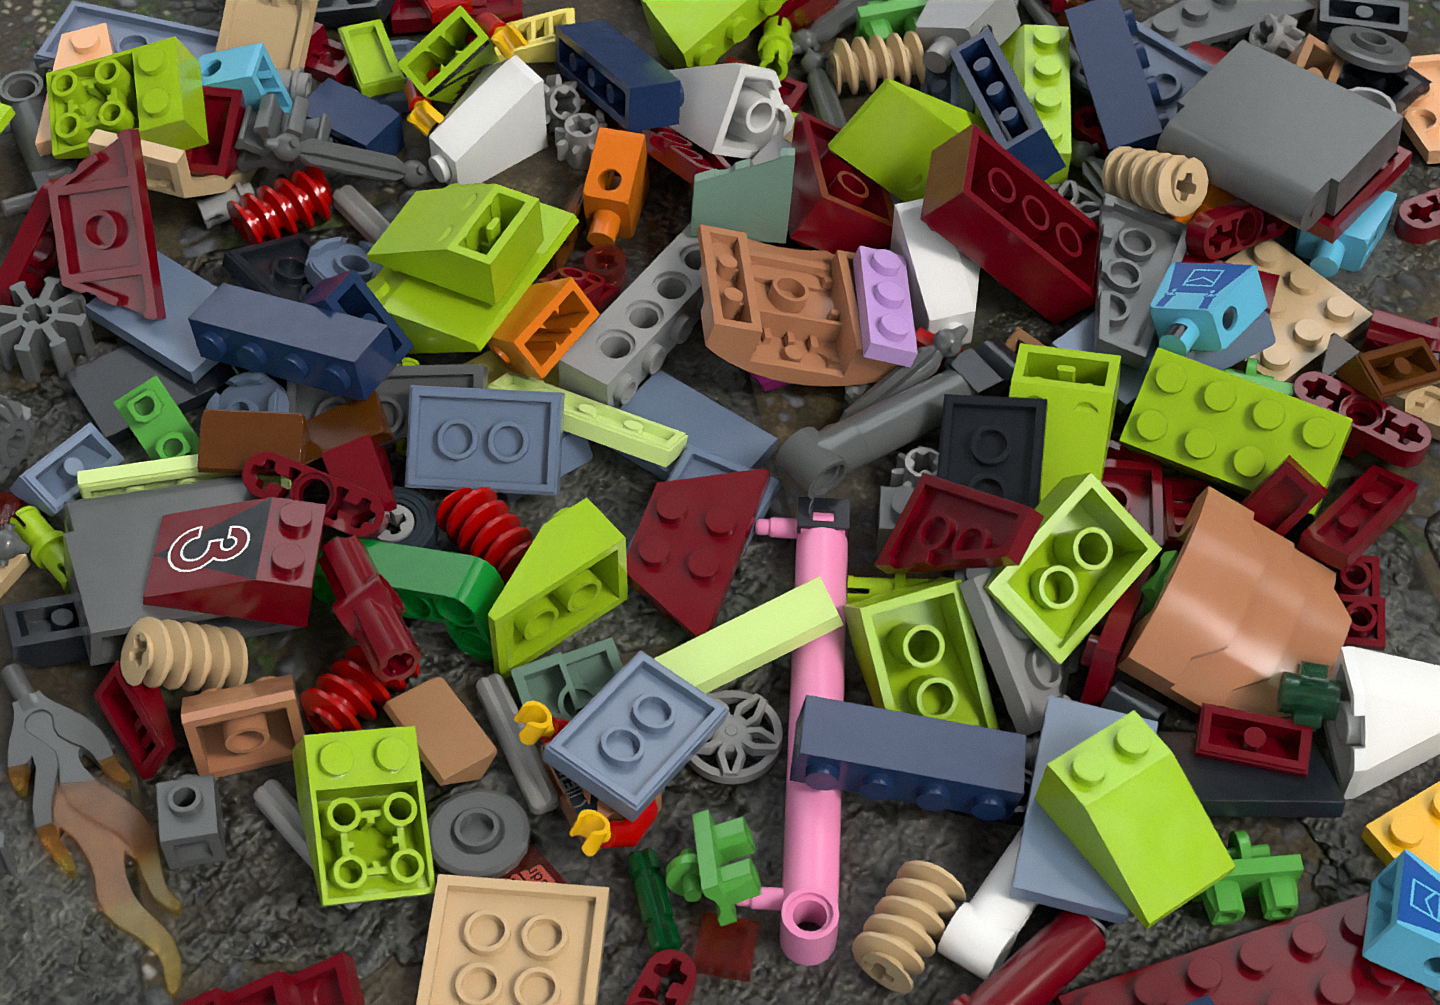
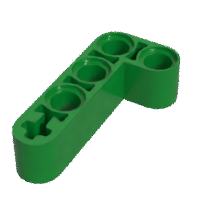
M333 535L332 537H330V538L328 539V541L326 542V544H327L329 541H331L332 539L336 538L337 536H338V537H341V538H349V537H348V536H342V535ZM359 538L364 543L378 572L386 578L400 597L406 609V612L401 615L402 617L443 623L453 642L465 654L483 661L493 659L488 613L504 589L505 584L491 564L479 557L467 554ZM323 549L320 552V558L322 557ZM318 563L313 595L325 603L332 604L337 599Z

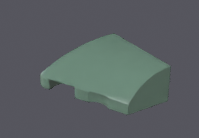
M786 147L780 149V158L754 165L751 158L735 162L728 169H712L695 174L690 236L698 237L697 230L699 225L702 224L745 232L747 238L754 241L786 243L794 175L795 148Z
M610 637L565 654L559 652L511 669L510 672L522 706L527 701H537L545 705L553 717L571 721L623 668L614 640Z

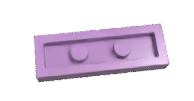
M859 245L853 258L863 356L911 368L918 351L905 256L885 249L877 250Z

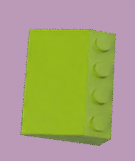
M454 183V184L448 185V186L445 187V188L464 187V186H475V185H486V184H484V183H475V184H464V185H461V184H459V183ZM540 202L544 241L496 306L386 266L380 270L374 279L368 281L366 285L414 345L407 354L481 352L491 336L578 224L579 220L576 215Z

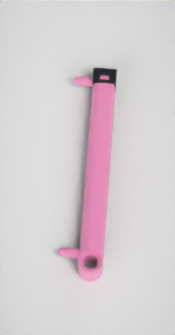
M798 497L797 518L771 517L770 519H757L755 527L757 535H768L770 538L796 539L794 589L820 576L844 624L792 651L782 888L761 887L762 895L736 903L737 906L750 907L751 909L781 911L779 937L781 949L790 960L805 966L818 965L826 961L834 952L837 942L842 790L813 789L806 783L790 781L796 721L806 695L844 701L846 618L842 605L847 604L850 499L815 497L810 499L809 497ZM802 922H813L819 925L821 929L808 932L800 929L797 925Z

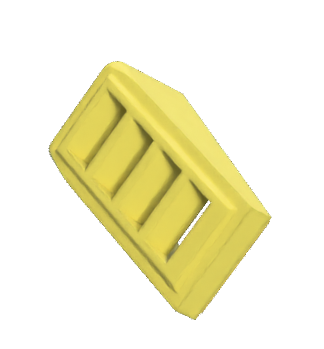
M574 8L555 10L513 21V24L525 40H527L528 44L519 47L511 55H517L524 63L555 62V26L575 23ZM495 47L499 62L505 60L502 53Z

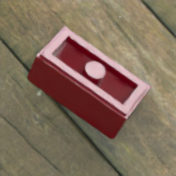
M1202 703L1196 719L1194 756L1306 778L1308 775L1313 724Z

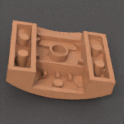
M699 225L697 235L702 262L699 270L704 304L700 312L705 346L716 355L753 374L777 381L808 386H851L878 382L898 366L897 364L863 356L853 258L856 253L837 250L834 255L826 250L812 251L777 247L748 239L745 232Z
M1210 486L1196 498L1177 537L1178 540L1184 543L1154 608L1136 624L1116 667L1198 714L1202 703L1279 718H1286L1310 711L1315 708L1329 680L1352 622L1349 613L1334 589L1336 572L1296 550L1294 543L1253 520L1255 512Z

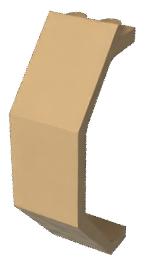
M226 0L215 52L263 43L275 68L295 71L297 67H301L304 70L318 0ZM95 129L87 141L90 154L101 152L118 139L117 134ZM141 140L147 188L182 198L227 192L236 188L234 184L236 182H240L241 185L249 183L258 169H250L247 173H243L237 167L228 179L217 175L192 176L185 150Z

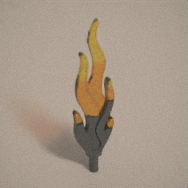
M13 663L6 666L1 671V677L15 701L12 703L14 721L8 745V771L16 794L19 797H25L28 794L31 772L36 767L32 810L35 830L46 851L61 866L70 879H75L78 877L77 868L68 849L60 840L62 830L81 847L92 866L97 895L105 916L119 929L136 938L157 954L164 967L168 992L170 996H177L181 987L182 961L174 938L142 907L130 888L126 874L127 854L139 863L142 875L155 903L172 915H180L182 913L181 903L167 890L160 851L154 832L143 814L130 802L97 781L83 767L81 758L84 755L92 759L109 781L124 790L132 787L130 775L119 765L105 735L92 721L80 713L50 700L40 690L35 692L20 664Z

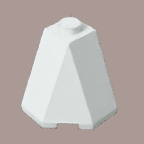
M514 55L509 60L498 61L485 67L444 117L443 121L429 136L431 157L428 162L435 178L442 183L446 182L448 185L454 183L461 185L482 183L548 147L543 79L517 55Z
M728 63L668 70L681 80L684 90V103L680 107L679 124L669 127L711 154L744 159L751 158L752 160L774 136L783 139L793 127L794 118L790 107L783 103L778 90L781 87L777 73L770 68L741 63Z
M924 198L895 204L890 251L905 256L915 330L917 331L921 327L936 334L942 329H954L965 325L968 328V332L963 338L962 344L971 343L980 266L973 260L965 257L959 249L940 234L932 231L920 219Z
M1353 646L1341 647L1318 707L1340 792L1344 799H1354L1440 754V666Z

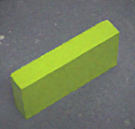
M381 19L338 28L339 41L360 94L370 98L404 90V76L397 65V58Z

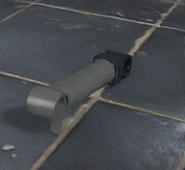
M991 338L975 350L970 348L946 359L941 373L820 431L809 426L800 429L783 443L776 455V461L810 499L814 497L826 498V495L839 485L845 475L941 428L944 394L1009 397L1017 355L1000 338Z

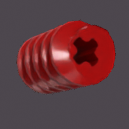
M306 166L305 173L300 170L290 173L289 181L280 177L273 182L272 188L266 185L259 187L256 191V197L253 194L245 193L240 196L239 204L232 200L228 201L227 211L241 238L247 244L251 243V245L264 242L263 237L266 235L271 240L281 238V228H284L290 235L298 234L296 224L298 220H301L309 230L314 228L313 213L315 212L325 222L331 220L329 206L332 205L333 197L323 172L319 168Z
M464 487L455 490L445 497L436 513L437 525L444 532H447V537L459 547L460 552L479 557L491 564L501 576L505 586L534 541L532 540V533L526 527H521L520 519L514 513H509V507L502 500H497V494L490 487H481L475 490Z
M354 645L346 652L345 659L336 660L330 668V674H322L315 682V688L306 689L299 697L300 706L304 716L317 734L340 732L342 729L344 731H358L362 729L355 718L356 715L372 722L377 717V714L370 702L374 701L384 707L385 703L391 700L390 694L385 688L386 686L395 692L402 693L407 685L405 680H389L383 683L373 673L360 645ZM418 663L417 671L409 676L410 678L417 679L421 672Z

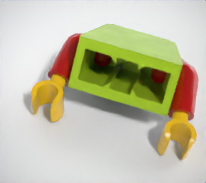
M460 5L404 56L397 65L409 78L404 86V94L411 112L407 121L425 137H428L431 128L437 122L440 124L444 119V116L432 106V102L440 101L450 104L457 102L485 67L499 61L495 47L498 48L506 60H509L513 57L511 54L523 45L526 46L528 42L513 22L506 24L489 12L481 13L473 20Z

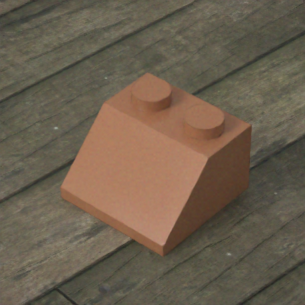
M292 674L280 677H262L253 683L226 689L212 688L198 695L182 698V725L199 776L213 774L214 778L293 761L292 750L303 735H305Z

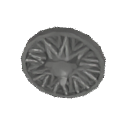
M1340 26L1332 30L1327 41L1330 49L1339 57L1369 70L1385 73L1401 72L1408 68L1412 58L1409 49L1401 42L1385 33L1370 28Z
M472 789L456 793L439 804L428 820L432 861L445 875L498 879L516 868L528 852L531 830L526 812L514 798L497 790Z

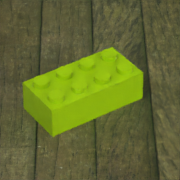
M1157 347L1119 441L1130 452L1142 453L1161 462L1164 466L1198 479L1209 481L1214 485L1247 497L1288 455L1327 489L1351 432L1353 419ZM1323 499L1303 519L1314 522Z

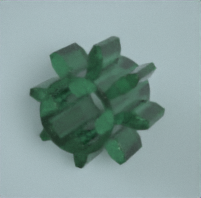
M1301 661V665H1297L1296 673L1287 671L1282 673L1277 695V712L1291 714L1290 720H1293L1294 725L1312 727L1313 731L1316 732L1317 728H1321L1322 720L1335 721L1341 699V681L1327 678L1329 665Z

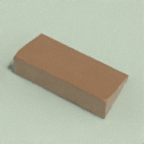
M442 677L432 678L387 701L383 707L396 727L415 726L419 758L440 786L482 779L496 756L497 749Z

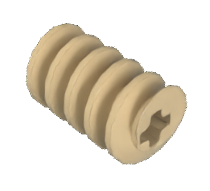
M907 31L903 42L898 33H890L887 36L886 42H884L880 35H872L868 46L863 37H855L852 40L851 48L845 39H837L833 51L831 50L829 54L830 75L837 95L840 96L842 83L846 82L852 94H857L860 81H865L870 93L875 92L877 79H882L884 82L886 78L894 80L895 77H900L902 84L910 87L912 75H917L923 87L925 81L923 46L915 31Z
M1119 146L1112 150L1105 160L1102 169V184L1105 193L1150 211L1170 214L1172 216H1187L1202 204L1207 194L1208 176L1202 162L1195 157L1188 159L1184 155H1172L1171 153H1159L1154 150L1146 151L1142 148Z
M145 617L139 619L128 632L121 651L120 666L126 682L133 686L139 685L143 681L144 685L149 688H156L163 684L169 690H176L182 686L188 692H195L200 690V688L202 691L212 688L226 689L244 684L248 670V651L243 636L238 630L224 626L218 628L210 624L198 625L193 622L180 623L171 619L161 621L154 617Z
M919 860L905 862L897 871V879L888 885L886 896L876 904L874 915L870 916L864 923L863 933H860L852 942V953L856 962L865 973L885 988L901 994L911 992L913 981L909 975H920L925 969L921 957L929 958L936 951V945L932 939L940 940L947 928L943 921L950 922L957 912V907L953 902L966 901V893L963 886L952 874L940 866Z

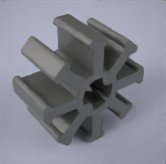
M274 93L262 95L258 111L253 110L251 106H246L234 146L236 149H241L237 166L243 173H247L250 169L263 167L259 182L260 186L266 185L272 188L273 182L277 179L279 173L285 174L289 179L290 173L300 170L304 173L306 171V165L298 158L288 162L278 159L272 150L264 146L265 139L276 138L282 133H291L300 141L314 138L333 142V138L329 137L332 126L331 119L327 114L323 113L321 117L306 120L310 101L303 97H294L290 113L283 112L276 101L277 95ZM320 169L325 176L327 170Z
M46 277L44 279L45 287L40 298L32 299L26 283L20 281L9 287L15 307L0 305V362L6 371L12 370V366L19 363L24 380L27 382L39 383L41 381L40 373L45 361L50 360L56 365L59 377L64 379L66 378L64 373L75 368L70 353L84 354L87 358H91L96 349L91 333L94 327L85 308L86 300L84 295L73 290V293L65 296L59 278Z

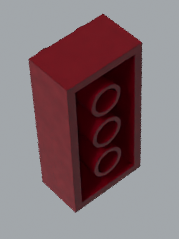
M974 123L932 150L920 217L932 231L940 234L959 249L965 257L977 263L992 275L998 283L1006 286L1024 300L1031 309L1039 312L1054 325L1059 324L1096 302L1099 226Z

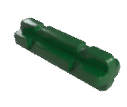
M651 848L633 851L627 856V868L631 882L634 884L633 890L642 924L647 933L646 939L650 953L655 955L663 950L679 951L680 936L677 925L673 921L672 916L674 914L663 875L660 874L659 869L661 867L657 853Z

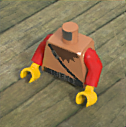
M527 701L514 716L516 723L526 724L519 733L520 741L524 745H534L539 739L545 743L541 745L542 756L545 747L570 722L553 717L549 709L537 701ZM542 760L558 793L559 804L572 827L569 835L577 837L586 856H593L602 848H630L638 845L662 808L660 792L638 818L631 822Z

